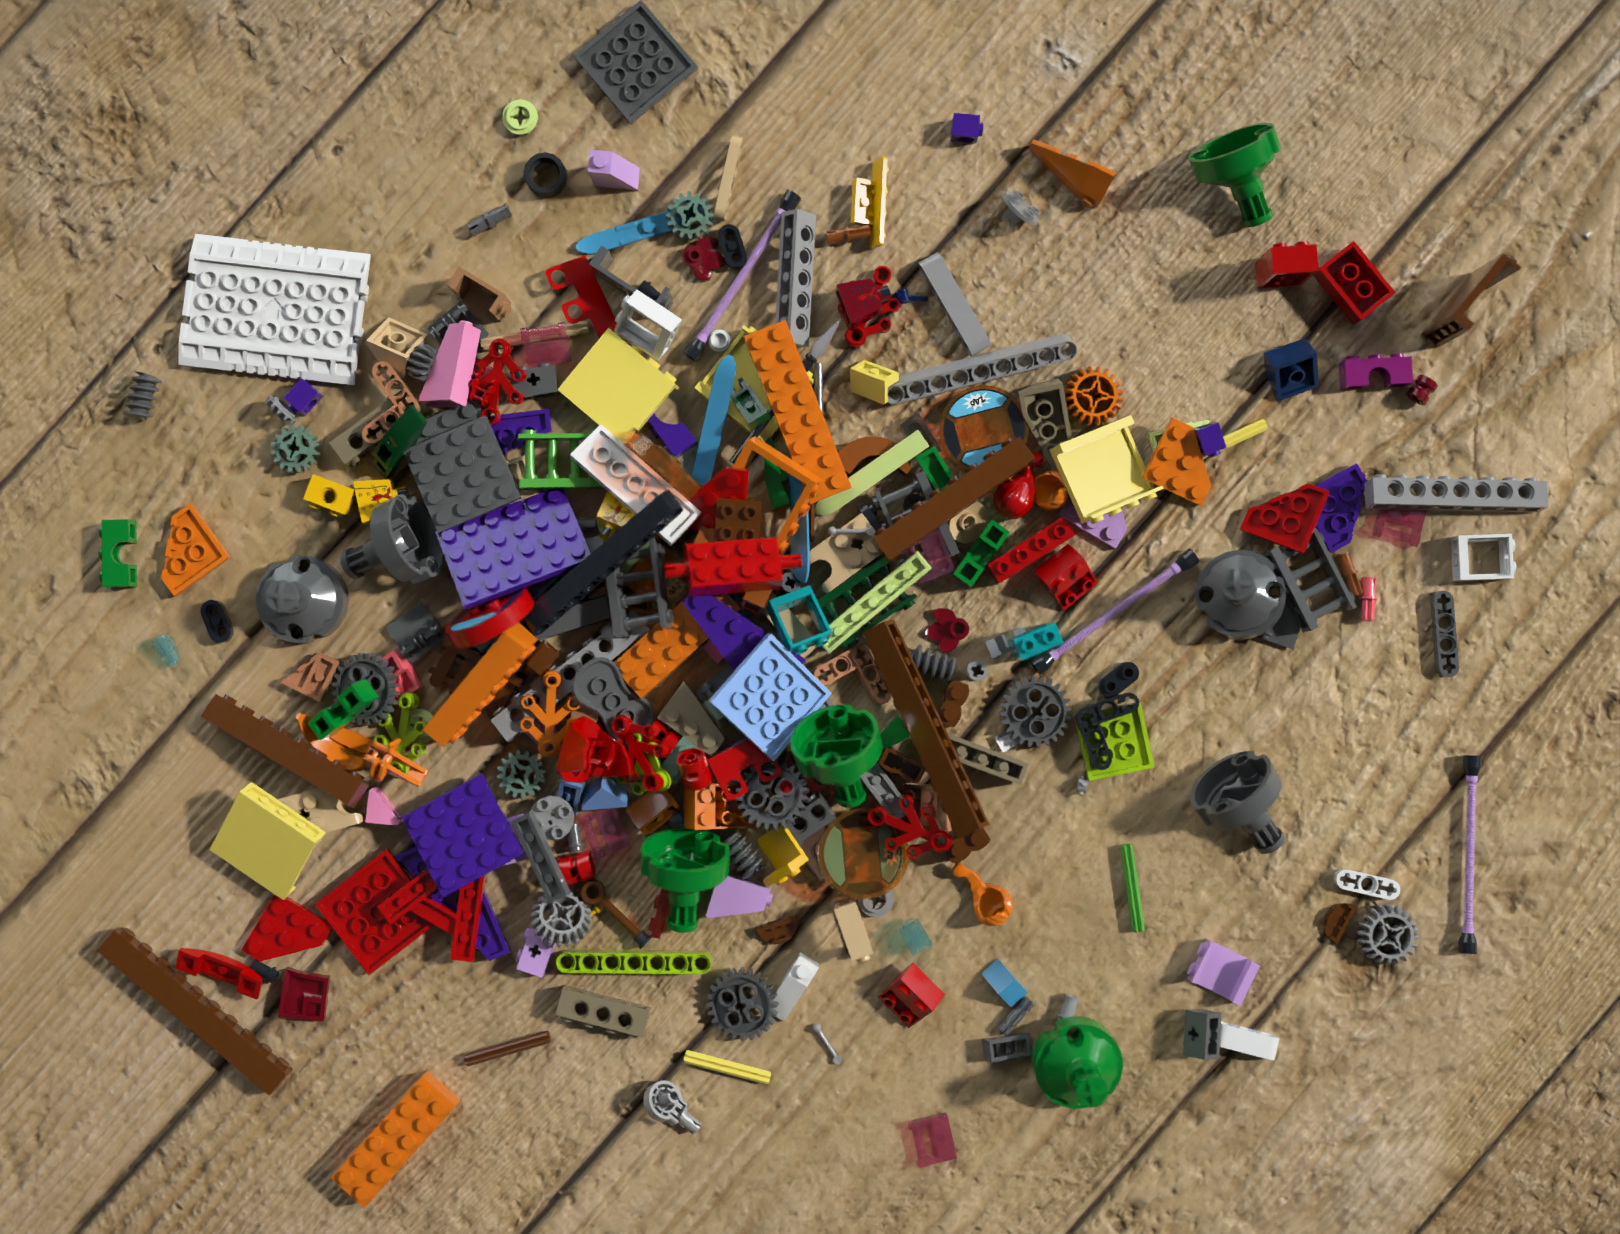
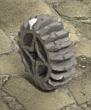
M572 890L570 894L551 903L548 902L545 894L543 898L539 897L537 899V903L532 907L533 912L530 915V919L532 921L531 927L535 929V936L541 935V943L548 940L549 947L556 943L558 949L561 947V944H565L568 948L571 942L576 945L579 939L583 940L586 933L589 932L592 918L590 916L591 910L587 908V903L581 901V895L574 897ZM549 910L551 912L549 919L545 921L543 915ZM577 916L579 923L573 927L571 925L573 917Z
M1387 904L1385 908L1383 905H1378L1377 911L1371 908V916L1363 915L1366 922H1359L1363 930L1356 931L1358 935L1363 937L1357 941L1359 944H1364L1361 950L1368 952V958H1375V962L1378 964L1383 961L1385 965L1389 966L1391 961L1395 965L1399 964V958L1402 961H1407L1406 953L1411 956L1414 955L1410 948L1418 947V944L1413 941L1420 938L1419 935L1414 934L1419 928L1416 925H1412L1415 919L1408 917V911H1402L1399 906L1393 908V905ZM1395 917L1399 920V923L1388 925L1383 919ZM1376 926L1377 933L1372 937L1374 927ZM1387 930H1388V931H1391V932L1389 933V937H1390L1389 939L1385 938V937L1388 936ZM1403 933V939L1400 944L1399 937ZM1388 944L1393 950L1390 952H1380L1376 947Z

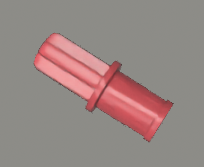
M1362 577L1363 593L1359 600H1362L1361 620L1365 622L1374 620L1375 601L1378 600L1376 597V577Z

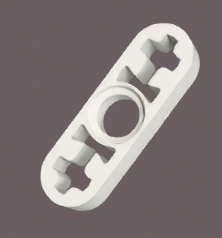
M1339 869L1333 876L1335 885L1344 890L1393 900L1400 894L1399 884L1392 879L1349 869ZM1346 874L1348 878L1356 879L1355 884L1351 882H1345V884L1343 885V881H1340V877H1343ZM1365 878H1370L1372 881V887L1369 890H1363L1361 887V882ZM1390 883L1393 892H1389L1387 895L1386 891L1378 889V884L1387 887Z

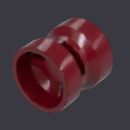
M1418 375L1415 379V385L1409 388L1406 395L1413 402L1424 406L1429 400V395L1435 392L1438 385L1431 378L1425 375Z

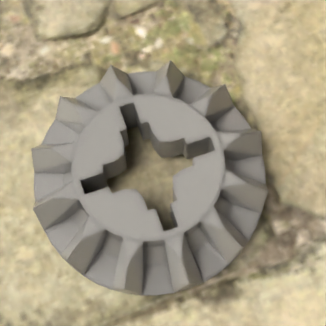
M269 396L266 399L267 406L286 424L293 425L297 422L296 414L280 398Z
M881 881L879 882L885 889L883 888L879 892V897L885 900V902H877L874 908H872L873 901L869 897L858 896L861 910L872 917H880L887 914L893 906V892L888 885Z

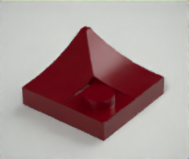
M288 967L285 973L278 1017L324 1022L330 975L316 974Z

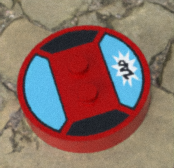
M526 587L469 609H463L447 624L445 631L455 648L464 649L476 646L498 636L522 620L532 610L534 600Z

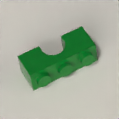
M129 519L102 520V525L99 527V536L102 539V547L99 550L102 570H100L99 579L102 587H137V565L124 564L119 557L120 549L125 544L137 543L136 521Z
M991 519L951 576L968 588H971L1010 531Z
M366 679L351 684L337 697L338 701L320 711L307 724L319 740L322 741L336 735L379 696Z

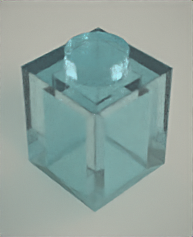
M910 918L901 924L902 928L899 931L913 956L933 945L918 918L916 920Z

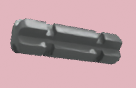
M1025 996L1019 1002L1020 1005H1017L1005 1018L1006 1021H1002L998 1026V1030L1003 1035L1008 1036L1012 1031V1027H1016L1026 1015V1011H1030L1034 1006V1003Z

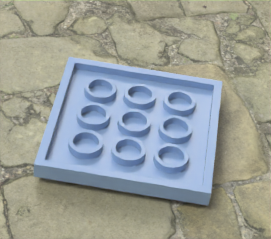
M767 633L709 702L770 760L775 761L790 743L792 733L799 722L809 714L817 711L832 693L772 634Z

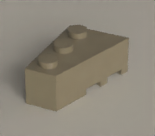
M683 681L657 717L711 757L714 756L726 739L718 725L702 707V703L686 681Z

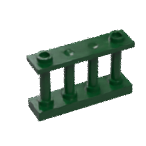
M881 556L818 599L817 601L824 612L827 611L834 621L840 614L835 609L833 601L841 596L842 599L845 598L851 607L857 602L851 588L859 584L861 587L864 586L866 591L869 592L874 588L870 575L877 571L886 578L891 573L890 565ZM904 591L898 596L901 601L900 604L891 610L886 606L881 610L883 614L881 617L873 622L869 620L863 625L865 628L854 635L852 634L846 641L841 643L842 647L848 646L850 649L860 642L858 637L863 635V632L876 626L899 609L903 608L905 611L916 604L914 599L917 598V595L914 593L908 597Z

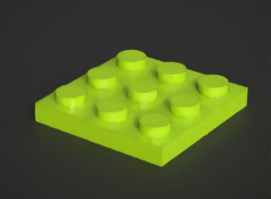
M1139 702V707L1136 711L1100 723L1112 757L1111 765L1105 770H1099L1092 766L1075 718L1088 781L1155 768L1141 702ZM1126 704V705L1118 706V713H1121V712H1122V711L1119 709L1120 707L1128 706L1129 709H1130V708H1131V704ZM1113 707L1102 709V714L1106 717L1112 715ZM1083 713V716L1080 717L1081 721H1086L1088 726L1083 728L1084 732L1088 729L1096 728L1095 724L1093 726L1090 725L1089 718L1092 717L1091 714ZM1091 732L1087 739L1091 745H1096L1100 737L1096 732ZM1102 745L1099 748L1091 749L1092 753L1094 751L1097 752L1098 759L1095 762L1100 763L1101 766L1107 760L1106 756H1101L1099 750L1104 749Z

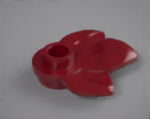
M701 238L696 245H690L683 251L682 258L684 263L692 267L694 275L700 280L709 281L711 270L720 269L726 264L723 255L715 250L718 244V240L715 238ZM692 252L696 253L697 259H692L690 254Z
M945 608L935 609L934 616L937 622L927 628L925 635L931 640L940 642L941 652H950L957 647L959 640L964 639L968 635L969 625L964 619L957 618L952 610ZM955 625L962 627L961 633L954 631Z

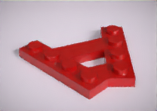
M428 868L377 906V908L390 925L408 911H412L453 935L450 960L474 962L486 875L459 889L457 913L429 897L438 888Z

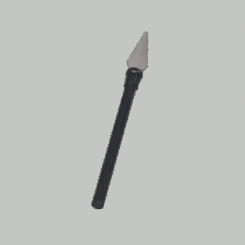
M837 321L812 344L809 353L805 355L802 361L806 372L825 353L840 321ZM771 405L767 409L770 419L760 424L750 432V434L747 436V438L744 440V442L741 444V446L729 460L733 465L736 462L740 452L742 451L746 441L749 438L755 436L758 438V436L761 434V432L773 418L774 413L771 408Z

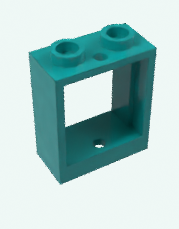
M810 585L769 600L766 609L783 646L791 654L800 655L806 652L809 647L814 645L821 647L828 643L832 631ZM805 603L820 634L793 644L779 612Z
M1055 622L1046 623L1007 640L1015 660L1019 661L1064 643Z

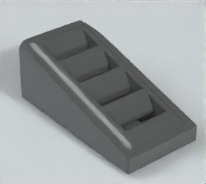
M1029 1033L982 1039L984 1060L986 1062L993 1063L1032 1056ZM1018 1040H1022L1023 1052L1019 1051ZM1010 1041L1013 1043L1014 1053H1011ZM1000 1043L1004 1045V1054L1001 1053Z

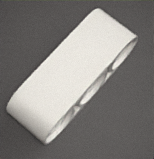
M1221 1021L1220 1047L1275 1060L1280 1039L1278 1036Z

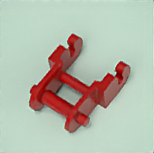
M477 372L475 374L476 379H472L470 385L473 387L471 393H469V400L473 401L475 399L480 401L481 406L484 407L489 402L490 394H494L497 381L492 380L491 384L493 385L489 386L488 390H484L478 385L481 374ZM478 391L484 393L483 398L476 395Z

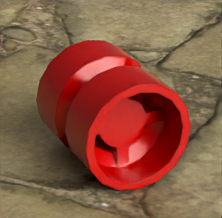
M657 719L652 724L657 727V736L652 739H646L643 736L641 742L665 744L668 747V754L662 758L666 760L682 736L673 730L668 731L667 725ZM658 735L663 737L661 742L657 739Z
M690 748L677 756L676 762L687 790H702L712 783L713 777L702 749Z
M590 851L577 853L575 858L571 855L558 858V866L567 885L576 884L579 879L584 882L596 878Z

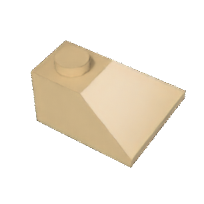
M388 317L366 340V345L378 361L389 363L400 377L405 378L408 370L406 366L408 365L411 352L420 343H426L428 334Z

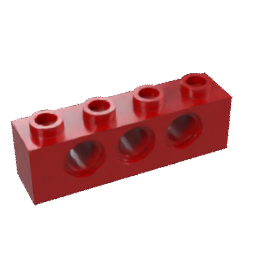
M1061 517L985 567L998 585L1066 542L1075 534L1065 518Z

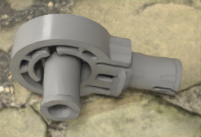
M659 1081L647 1088L644 1092V1107L651 1118L660 1122L667 1121L672 1126L680 1123L691 1134H695L700 1128L698 1126H701V1122L687 1112L686 1106L688 1104L682 1099V1095L676 1085L669 1081Z

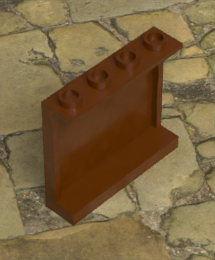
M1503 253L1473 271L1421 334L1435 346L1440 347L1468 332L1475 323L1464 315L1465 312L1485 289L1519 271L1522 267L1517 264V260L1511 255Z

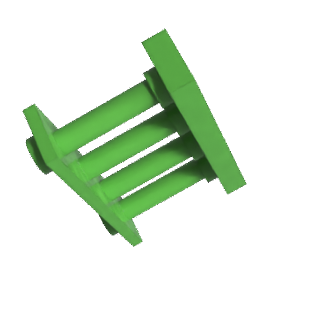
M523 430L522 434H518L517 440L525 441L526 475H523L524 479H519V490L605 489L593 477L582 478L579 465L571 458V474L569 478H560V475L557 474L556 441H570L571 454L579 446V441H584L594 430H590V433L536 434V430ZM534 441H547L548 475H546V478H537V475H535Z

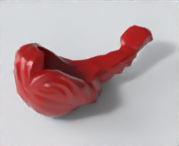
M1033 452L1034 461L1021 470V475L1005 481L993 493L995 510L1004 518L1018 519L1032 509L1036 492L1033 470L1034 467H1040L1043 463V457L1040 453Z

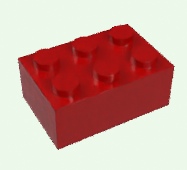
M1308 241L1297 242L1294 246H1286V243L1273 244L1255 262L1257 289L1301 286L1319 271L1317 244H1309Z
M1355 241L1351 242L1322 265L1319 271L1313 275L1353 325L1364 319L1396 293Z

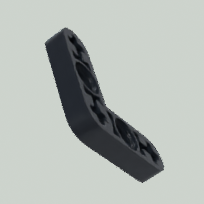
M1123 693L1082 707L1076 712V722L1089 760L1094 768L1105 770L1109 768L1112 762L1100 723L1136 711L1139 707V699L1135 694ZM1127 696L1129 699L1134 700L1130 709L1128 706H1123L1119 708L1122 712L1118 713V706L1114 700H1117L1118 704L1125 702V697ZM1108 703L1112 705L1113 713L1106 717L1102 714L1101 708L1104 704ZM1084 711L1092 715L1089 718L1090 725H1096V728L1088 729L1085 732L1083 728L1088 727L1087 723L1080 719ZM1091 732H1096L1100 737L1096 745H1091L1088 742L1087 738ZM1102 745L1104 749L1099 750L1100 754L1107 758L1103 766L1095 762L1098 759L1097 752H1091V749L1099 748Z

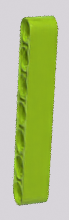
M568 949L563 951L556 959V967L563 973L705 974L712 965V957L708 952L684 950ZM592 956L595 959V965L592 967L587 966L584 958ZM633 956L639 958L640 966H631L629 958ZM562 957H571L573 965L565 966L562 962ZM607 957H615L618 960V965L615 967L609 966L607 964ZM659 957L662 959L663 965L655 967L652 965L651 959ZM682 957L685 960V966L681 968L675 966L674 958ZM704 957L708 961V965L701 968L697 966L696 959Z

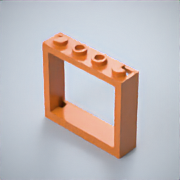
M755 436L746 441L733 465L734 468L748 469L757 452L806 484L777 536L779 553L783 554L784 550L789 546L787 540L790 535L793 536L800 526L798 524L800 517H804L810 509L808 503L811 498H815L818 495L819 484L822 479Z

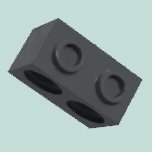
M820 791L816 794L811 793L807 795L809 802L802 803L807 808L806 810H799L804 820L803 824L793 825L787 822L788 830L798 843L835 820L834 810ZM814 806H821L823 808L819 813H814L811 809Z

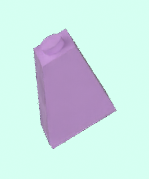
M590 150L588 173L594 186L638 191L640 168L614 152Z
M728 874L725 881L714 887L706 917L715 918L764 911L765 906L770 907L773 894L769 893L771 887Z

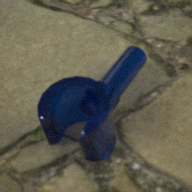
M908 289L898 290L896 293L900 304L910 301H928V296H909Z

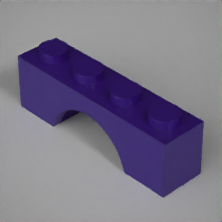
M655 413L649 418L648 421L652 426L648 429L656 439L660 437L665 444L662 448L669 457L674 455L677 459L698 444L684 423H664L656 417Z

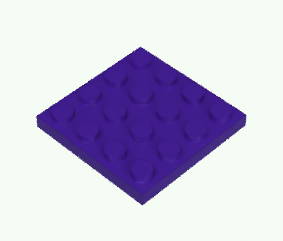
M483 774L401 817L443 898L525 854Z

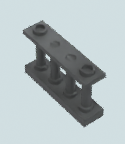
M924 471L914 475L916 479L913 480L912 484L881 497L879 491L874 492L875 497L872 498V501L877 511L881 509L888 527L894 524L892 520L902 513L906 516L912 510L908 509L890 517L885 506L886 504L916 491L918 493L922 492L925 499L922 501L923 503L930 499L929 495L933 490ZM947 522L934 531L941 535L942 541L939 542L940 544L920 554L927 560L943 552L944 554L948 553L951 557L960 553ZM906 552L901 554L902 559H899L900 565L908 559Z
M1315 528L1306 548L1311 547L1317 559L1294 571L1289 569L1286 562L1288 558L1299 552L1291 549L1282 551L1279 547L1263 553L1264 557L1274 564L1275 576L1283 579L1286 601L1303 633L1318 628L1317 619L1339 607H1342L1343 611L1356 608L1354 595L1348 591L1324 544V536L1317 528ZM1322 567L1327 579L1304 591L1300 590L1296 583L1297 579ZM1332 587L1337 599L1314 611L1310 610L1307 599Z
M652 538L649 541L650 547L638 550L628 559L633 560L651 556L653 569L623 575L621 567H619L606 578L613 635L616 637H628L629 630L632 627L660 623L661 628L672 629L671 623H673L674 617L672 610L669 609L662 558L665 555V550L660 540ZM654 578L655 592L627 597L624 595L623 586H625V583ZM657 600L659 614L631 619L627 617L626 608H628V605Z

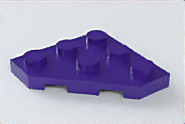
M1357 463L1315 485L1330 491V495L1315 527L1324 536V544L1329 554L1351 543L1355 521H1357L1362 505L1361 500L1365 491L1364 483L1367 481Z

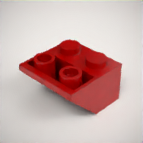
M1066 544L1034 571L1040 583L1063 611L1098 583L1083 556L1069 544Z
M912 963L902 970L877 997L902 1023L910 1028L933 1012L945 994Z

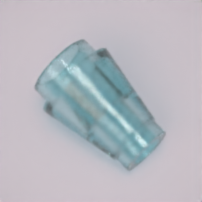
M169 633L152 640L153 649L167 664L168 668L181 662L174 638L170 637Z

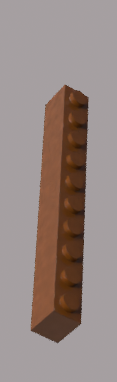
M895 620L883 621L863 632L865 643L875 658L876 667L882 673L884 684L893 697L895 708L900 712L903 725L912 738L914 749L919 753L922 767L931 779V786L941 801L942 810L950 820L953 833L959 839L990 825Z
M121 927L111 933L97 950L103 957L267 1095H271L292 1072L289 1063L285 1059L274 1055L272 1049L267 1044L260 1043L255 1039L252 1031L246 1028L243 1029L234 1016L224 1013L216 1001L205 997L201 988L195 985L192 986L186 981L187 978L183 973L174 971L165 958L158 957L152 952L153 949L148 944L141 943L136 939L133 931Z

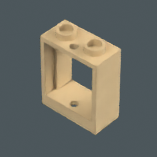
M855 897L835 903L834 911L851 960H857L860 963L870 959L869 955L873 954V949Z

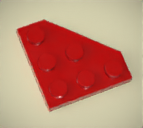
M725 467L687 500L701 511V515L688 529L700 531L701 526L715 529L717 498L746 500L749 470Z
M1308 483L1294 491L1272 498L1270 501L1259 506L1251 507L1245 515L1240 531L1304 554L1330 495V491Z
M274 895L241 951L261 962L322 946L333 928L327 920L289 897L282 900Z

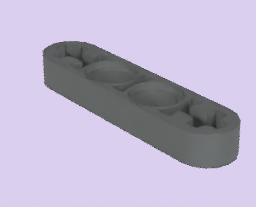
M1437 591L1430 598L1435 668L1440 676L1452 677L1459 671L1454 599L1448 591ZM1441 595L1442 598L1447 600L1446 603H1443V610H1448V613L1438 614V611L1442 610V604L1437 602ZM1441 617H1446L1449 620V626L1446 629L1439 627L1438 620ZM1443 639H1448L1451 643L1448 651H1443L1440 647V642ZM1449 654H1451V656H1452V657H1447V662H1446V658H1441V655H1449ZM1446 663L1452 665V669H1449L1448 673L1447 670L1442 668Z

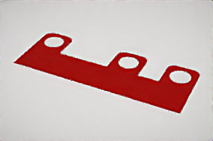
M585 255L545 271L549 284L554 290L573 284L579 295V298L562 305V311L568 323L575 324L590 318L599 339L608 328L614 332L617 322H615V317ZM559 270L565 274V281L562 284H556L552 281L551 274L554 271ZM570 305H578L581 308L582 314L579 318H572L568 315L567 310Z
M749 739L707 760L728 800H734L747 793V785L739 771L753 764L762 782H769L782 773L777 760H770ZM772 762L775 765V773L771 776L763 775L761 772L763 763ZM730 780H738L740 782L741 790L739 793L731 794L728 792L727 783Z

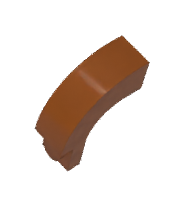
M863 437L844 446L838 454L846 474L850 476L861 462L870 458H878L894 447L896 443L882 437ZM910 460L897 468L905 477L912 469L909 465L911 463Z

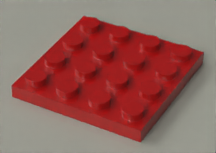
M389 849L384 850L315 904L368 975L372 974L434 926V924L412 911H408L390 925L377 908V906L412 880Z

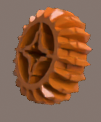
M1088 366L1087 374L1081 368L1078 371L1079 376L1074 373L1071 376L1073 381L1068 380L1066 383L1071 388L1064 390L1066 395H1070V397L1065 398L1066 403H1071V405L1067 406V411L1072 409L1075 411L1071 415L1072 418H1075L1077 414L1080 416L1078 423H1082L1084 419H1087V426L1091 425L1092 420H1094L1096 426H1099L1101 418L1103 423L1106 424L1109 422L1108 416L1113 419L1116 417L1114 411L1119 412L1121 410V407L1116 404L1123 403L1124 401L1123 398L1117 397L1124 393L1122 389L1117 390L1121 382L1117 381L1114 383L1113 380L1116 378V375L1113 374L1109 378L1107 376L1109 373L1108 369H1105L1103 374L1100 373V366L1096 367L1095 372H1093L1091 366ZM1093 379L1090 389L1077 390L1081 382ZM1101 382L1107 386L1110 395L1101 390ZM1093 390L1095 392V396L1098 397L1094 401V403L1092 400V396H1089L1093 392ZM1077 397L1086 402L1088 411H1085L1079 405ZM1110 402L1105 411L1094 413L1097 403Z

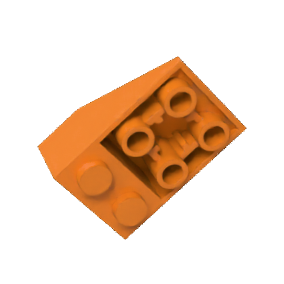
M711 783L708 787L698 791L687 790L684 785L685 829L755 828L756 823L750 825L748 822L750 817L747 819L743 818L742 814L745 811H739L738 806L742 803H737L736 799L728 800L719 783ZM727 783L728 792L737 794L736 789L741 788L740 783ZM756 798L753 800V803H752V804L755 805V806H756Z

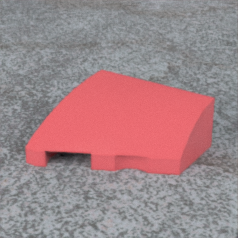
M401 649L393 650L385 655L382 660L389 661L387 667H395L392 675H399L394 680L395 683L401 684V686L396 688V691L402 695L404 693H415L424 687L412 664L400 653ZM401 695L395 696L394 699L399 701Z

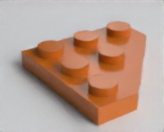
M1171 417L1141 478L1157 486H1163L1164 489L1202 506L1211 488V483L1192 426Z
M191 503L171 517L170 525L172 527L170 538L167 540L165 567L162 569L161 575L165 585L173 596L176 597L231 558L198 510Z

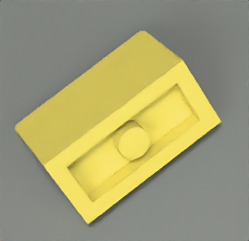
M866 360L850 368L851 392L881 404L888 402V387L899 381L898 372Z

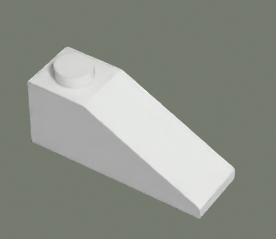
M799 952L775 993L778 996L773 999V1001L779 1002V1005L773 1009L778 1011L776 1017L782 1021L789 1015L819 968V963Z

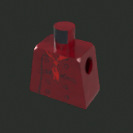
M872 279L840 283L836 285L835 290L850 330L881 314L883 309L881 301L891 298L889 287L884 286L876 289Z

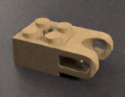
M861 513L840 529H867L872 526ZM835 533L809 551L810 566L818 561H824L831 567V576L822 584V591L825 594L881 556L872 543L875 535ZM853 540H860L863 543L861 544V550L851 548Z
M320 788L277 799L304 818V811L309 812L310 817L305 819L326 833L365 821L362 812L349 813L345 811L342 807V801Z

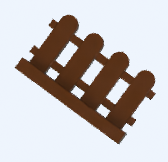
M446 635L442 641L446 648L441 647L439 653L442 656L435 668L433 666L430 667L428 672L432 674L430 677V684L432 686L439 687L444 681L451 685L449 688L451 696L486 652L482 655L476 646L464 649L455 648L449 636ZM461 654V655L465 656L466 658L463 659V658H461V657L458 656V655ZM454 662L462 665L455 679L448 676ZM517 671L509 677L508 683L498 691L494 700L488 705L487 714L490 719L494 718L493 713L502 706L506 708L512 695L516 696L520 691L516 687L524 685L529 676Z

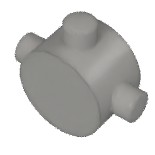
M1081 776V779L1078 778L1076 792H1079L1078 795L1080 796L1086 793L1088 780H1085V776Z

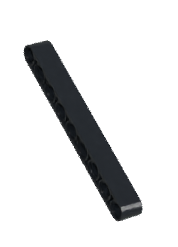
M670 490L664 491L654 498L534 603L532 610L522 619L534 636L546 631L682 513V506Z

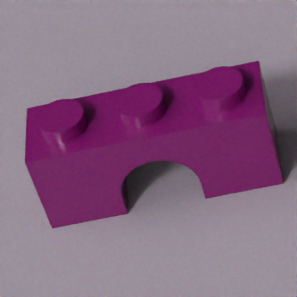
M1403 353L1391 354L1388 358H1382L1381 354L1369 355L1368 359H1360L1358 355L1347 356L1346 360L1339 363L1340 390L1362 389L1368 386L1370 371H1377L1382 375L1384 388L1406 387L1413 383L1412 356L1404 357Z

